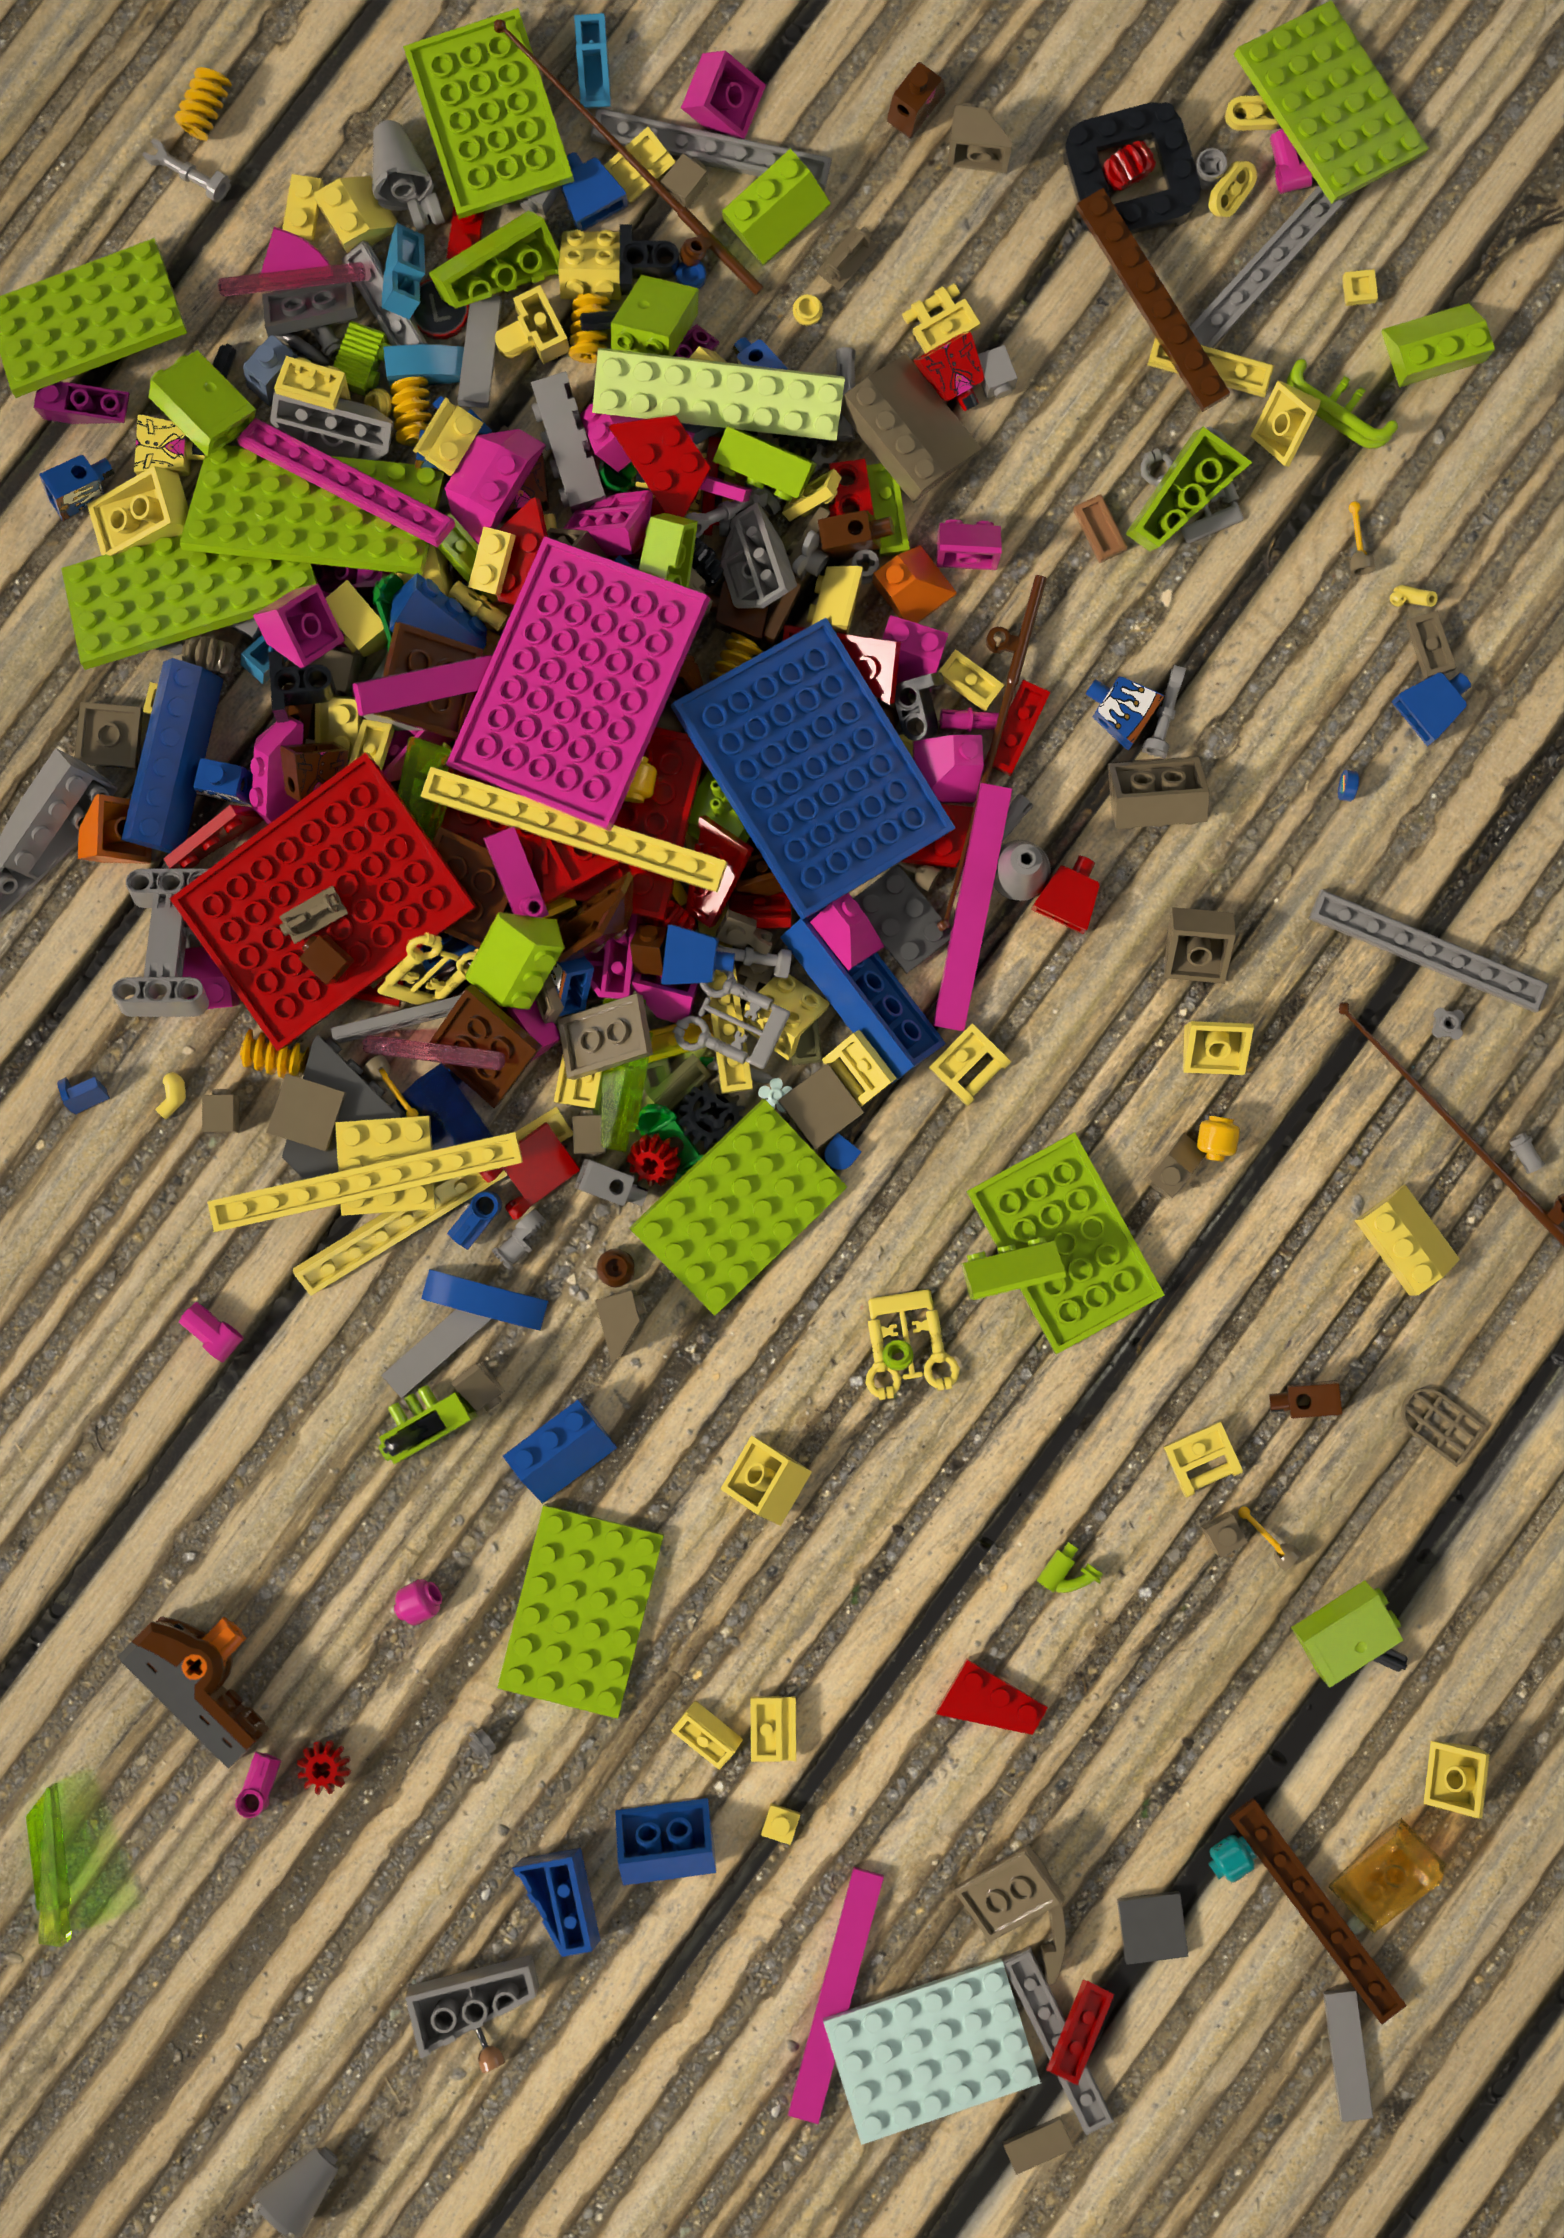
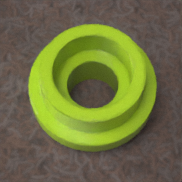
M894 1340L885 1346L882 1356L888 1368L900 1371L911 1365L914 1353L912 1347L907 1342ZM896 1353L904 1354L901 1360L893 1359Z

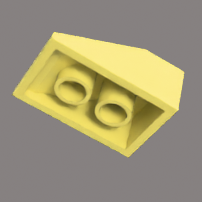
M157 466L149 468L87 504L101 554L109 556L125 552L133 546L142 547L155 543L163 537L171 538L181 535L189 511L179 473Z

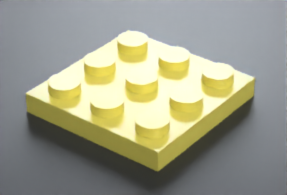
M430 1116L335 1122L338 1172L432 1151ZM435 1183L341 1204V1216L436 1209Z

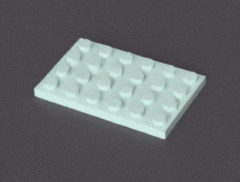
M1001 1958L823 2018L861 2145L1041 2084Z

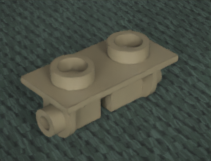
M855 227L816 273L840 291L878 248V245L870 239L872 233L866 227H862L861 230Z
M331 886L279 916L283 922L280 925V929L285 936L290 935L294 944L345 916L348 912L334 886Z

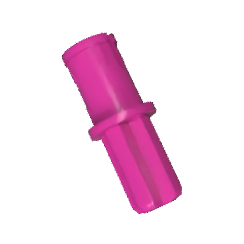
M970 707L968 710L941 709L939 717L940 729H966L967 732H971L972 728L995 729L999 713L973 712V709Z

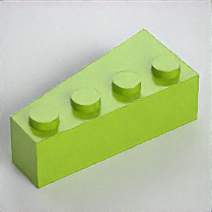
M1204 426L1194 431L1126 532V535L1148 551L1159 548L1253 462Z
M668 513L650 517L646 527V539L638 570L689 588L698 521Z

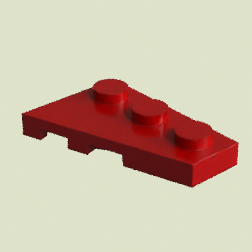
M966 1658L935 1713L941 1716L1033 1735L1048 1707Z

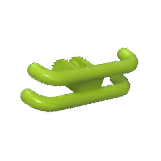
M1298 359L1287 377V384L1321 400L1316 413L1317 417L1367 449L1382 447L1392 438V435L1398 429L1396 421H1388L1383 428L1376 429L1351 413L1365 393V389L1360 386L1354 392L1347 405L1342 407L1336 402L1341 393L1348 387L1349 378L1344 376L1329 398L1304 380L1303 373L1307 367V361L1305 359Z

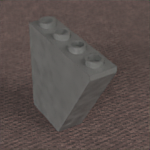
M319 1035L313 1039L303 1079L346 1092L337 1122L403 1118L406 1116V1112L395 1101L390 1105L382 1097L386 1092L374 1080L368 1083L360 1075L364 1070L352 1058L346 1061L339 1054L342 1048L330 1036L326 1040ZM336 1127L327 1152L287 1139L282 1158L303 1179L338 1172Z

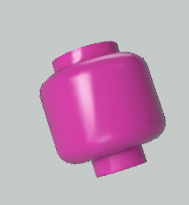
M424 1579L415 1580L398 1590L395 1596L396 1604L394 1605V1611L400 1620H405L413 1626L420 1625L436 1616L440 1611V1604L442 1603L441 1592L433 1582H428Z

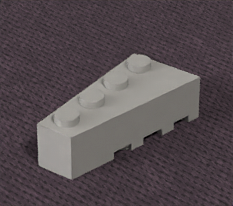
M566 371L531 382L537 402L531 404L536 422L543 421L546 430L540 433L543 443L546 444L545 450L552 449L555 460L549 462L554 478H561L564 488L559 489L564 508L570 506L573 515L576 510L583 507L588 509L594 503L606 497L593 455L590 452L584 427L581 424L575 398L572 396L570 382Z
M532 1955L410 1985L405 1999L420 2059L431 2054V2051L450 2044L459 2036L472 2029L473 2031L478 2029L487 2021L497 2016H502L535 1998L539 1988V1981Z

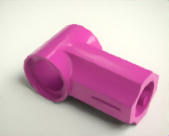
M1283 129L1271 134L1270 143L1276 163L1275 180L1279 193L1283 194L1311 187L1312 174Z
M195 1302L189 1307L179 1320L183 1327L203 1343V1348L210 1355L223 1363L244 1339L235 1328L224 1321L221 1322L199 1302Z
M255 1752L242 1791L236 1798L235 1807L239 1815L244 1818H253L267 1809L270 1801L269 1796L282 1761L281 1759L267 1753ZM248 1794H253L259 1799L257 1810H252L247 1806L246 1797Z

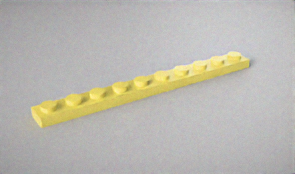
M430 767L421 793L423 799L718 893L728 864L725 860L613 825L610 832L524 796Z
M686 833V848L694 851L695 844L699 840ZM725 906L714 927L709 928L697 920L698 932L716 937V931L727 913V907ZM719 941L718 945L732 948V945ZM734 963L733 974L737 982L736 969ZM715 970L714 982L708 983V986L715 990L723 989V984L727 980L726 974ZM733 994L721 998L710 997L709 1006L743 1021L740 997ZM710 1013L713 1037L731 1045L735 1041L734 1036L737 1031L742 1033L740 1037H743L745 1034L744 1028ZM744 1042L742 1050L748 1053L747 1044ZM716 1052L721 1093L752 1090L749 1063L745 1061L744 1064H741Z
M555 1107L522 1127L516 1133L519 1142L547 1122L560 1142H563L573 1135V1131L559 1109ZM503 1170L490 1183H487L479 1173L436 1182V1209L382 1213L294 1267L293 1273L307 1293L312 1296L506 1177L507 1173Z
M513 1132L207 1202L214 1232H219L523 1163L517 1133Z

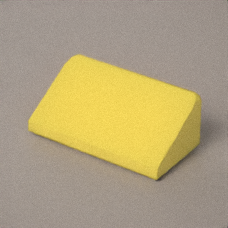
M697 1701L690 1705L671 1729L674 1734L719 1770L737 1751L742 1742V1738Z

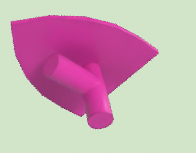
M277 227L273 228L260 274L261 279L296 287L331 279L336 276L327 259L316 247L304 238Z

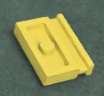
M649 127L645 128L625 146L657 180L664 176L676 162ZM619 152L604 165L624 189L627 200L631 204L651 187Z
M445 397L413 451L415 453L418 452L427 461L451 476L482 427L483 422L460 406H455Z
M334 695L328 702L315 704V743H337L349 750L347 760H350L362 723V716L358 714L355 697Z
M562 1054L554 1102L599 1110L606 1070L576 1080L568 1079Z
M751 1696V1762L796 1761V1696Z

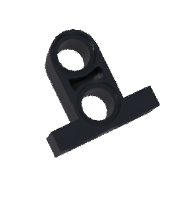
M620 224V288L622 295H629L634 287V279H639L641 275L657 279H668L676 275L680 259L678 248L674 243L670 241H634L632 224ZM633 256L643 258L642 262L638 264L630 263L629 259ZM663 256L673 258L672 262L668 264L659 262V259Z
M268 652L272 711L277 723L289 721V706L324 703L334 697L336 687L331 672L327 667L319 664L307 665L303 668L298 666L286 667L282 654L279 652ZM317 681H326V684L322 687L313 686ZM287 683L295 684L294 687L289 690L282 689V687Z
M942 672L930 673L896 684L895 705L903 734L912 741L929 739L938 730V720L930 689L945 685ZM911 688L916 693L914 704L910 702L908 696ZM919 718L924 723V730L921 734L916 729V722Z

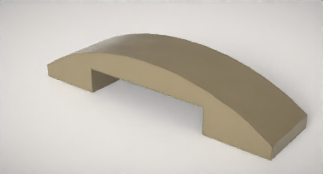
M1033 1850V1852L1035 1853V1855L1037 1856V1858L1040 1860V1862L1042 1863V1865L1044 1866V1868L1047 1870V1868H1046L1045 1864L1043 1863V1861L1041 1860V1858H1040V1857L1036 1854V1852ZM1062 1904L1049 1910L1053 1943L1041 1945L1045 1977L1048 1985L1055 1984L1061 1970L1065 1952V1920Z

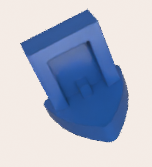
M66 1077L57 1082L63 1104L74 1114L83 1112V1110L110 1099L106 1087L96 1077L73 1087Z

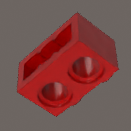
M865 458L829 463V471L835 469L841 477L850 476L854 480V483L850 486H843L839 483L837 487L838 493L833 499V504H828L830 517L845 514L842 509L847 505H853L859 511H868L874 517Z

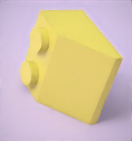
M371 176L339 178L313 193L321 212L346 254L361 241H366L372 246L393 234L394 227L398 223L392 211L381 207L378 200L374 197Z
M826 567L824 576L818 575L814 593L819 594L817 605L811 604L807 622L813 625L827 618L835 632L849 633L861 587L863 567Z
M348 580L325 598L339 629L345 635L343 636L345 639L343 643L352 653L358 650L363 657H366L387 647L388 640L381 618Z
M751 1435L723 1483L721 1490L755 1514L781 1526L812 1471Z

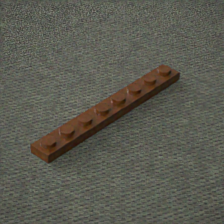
M1104 188L1078 202L1076 205L1077 211L1201 411L1204 412L1229 397L1230 391Z
M1251 1798L1228 1816L1381 2025L1404 2009L1407 2005L1256 1800Z

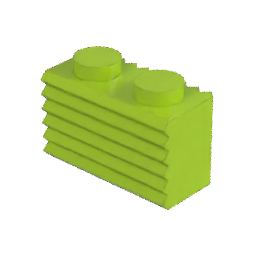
M354 321L349 322V327L333 366L345 372L349 391L365 397L370 389L373 390L377 387L380 379V373L377 371L381 361L385 362L383 347L391 345L388 344L389 341L384 332Z

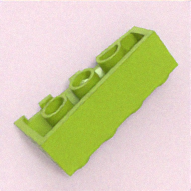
M528 210L429 272V275L441 299L452 307L459 308L490 298L492 294L498 292H509L517 289V286L529 282L536 283L554 274L559 275L560 253L544 218Z

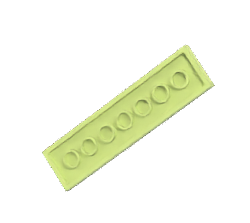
M598 348L592 413L642 419L676 415L679 421L685 424L720 428L731 426L738 430L837 441L845 378L844 376Z

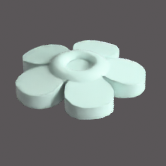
M773 1078L770 1080L771 1089L768 1086H761L758 1095L762 1099H767L766 1101L774 1109L776 1104L778 1111L783 1113L785 1111L777 1100L791 1091L792 1087L785 1086L782 1088V1080Z

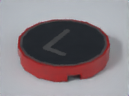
M429 279L420 284V303L414 311L412 318L419 330L427 335V337L434 340L448 339L456 336L468 321L470 304L459 308L452 307L441 299L432 279Z

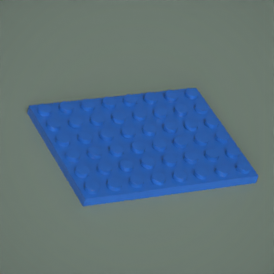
M827 618L820 620L678 699L670 706L801 920L955 829L952 821Z

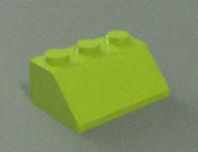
M790 148L722 210L725 223L764 266L823 213L831 203L811 171Z
M1469 303L1381 330L1399 388L1486 362L1495 350L1486 320Z
M731 426L726 427L713 462L720 464L718 467L719 471L735 477L736 472L748 477L746 480L748 484L763 489L764 485L776 489L774 495L791 502L793 497L801 498L817 466V463Z
M498 912L465 974L466 980L502 1007L530 1009L564 949L557 920Z
M1044 1236L1028 1240L1029 1247L1016 1249L1015 1244L997 1248L998 1254L986 1257L985 1251L967 1255L968 1262L961 1263L970 1299L976 1300L1067 1277L1055 1241L1047 1242Z

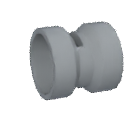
M1205 149L1197 158L1195 166L1201 189H1213L1226 170V156L1218 149Z
M435 192L426 195L425 199L420 201L417 199L407 201L416 231L425 229L431 223L436 225L445 223Z

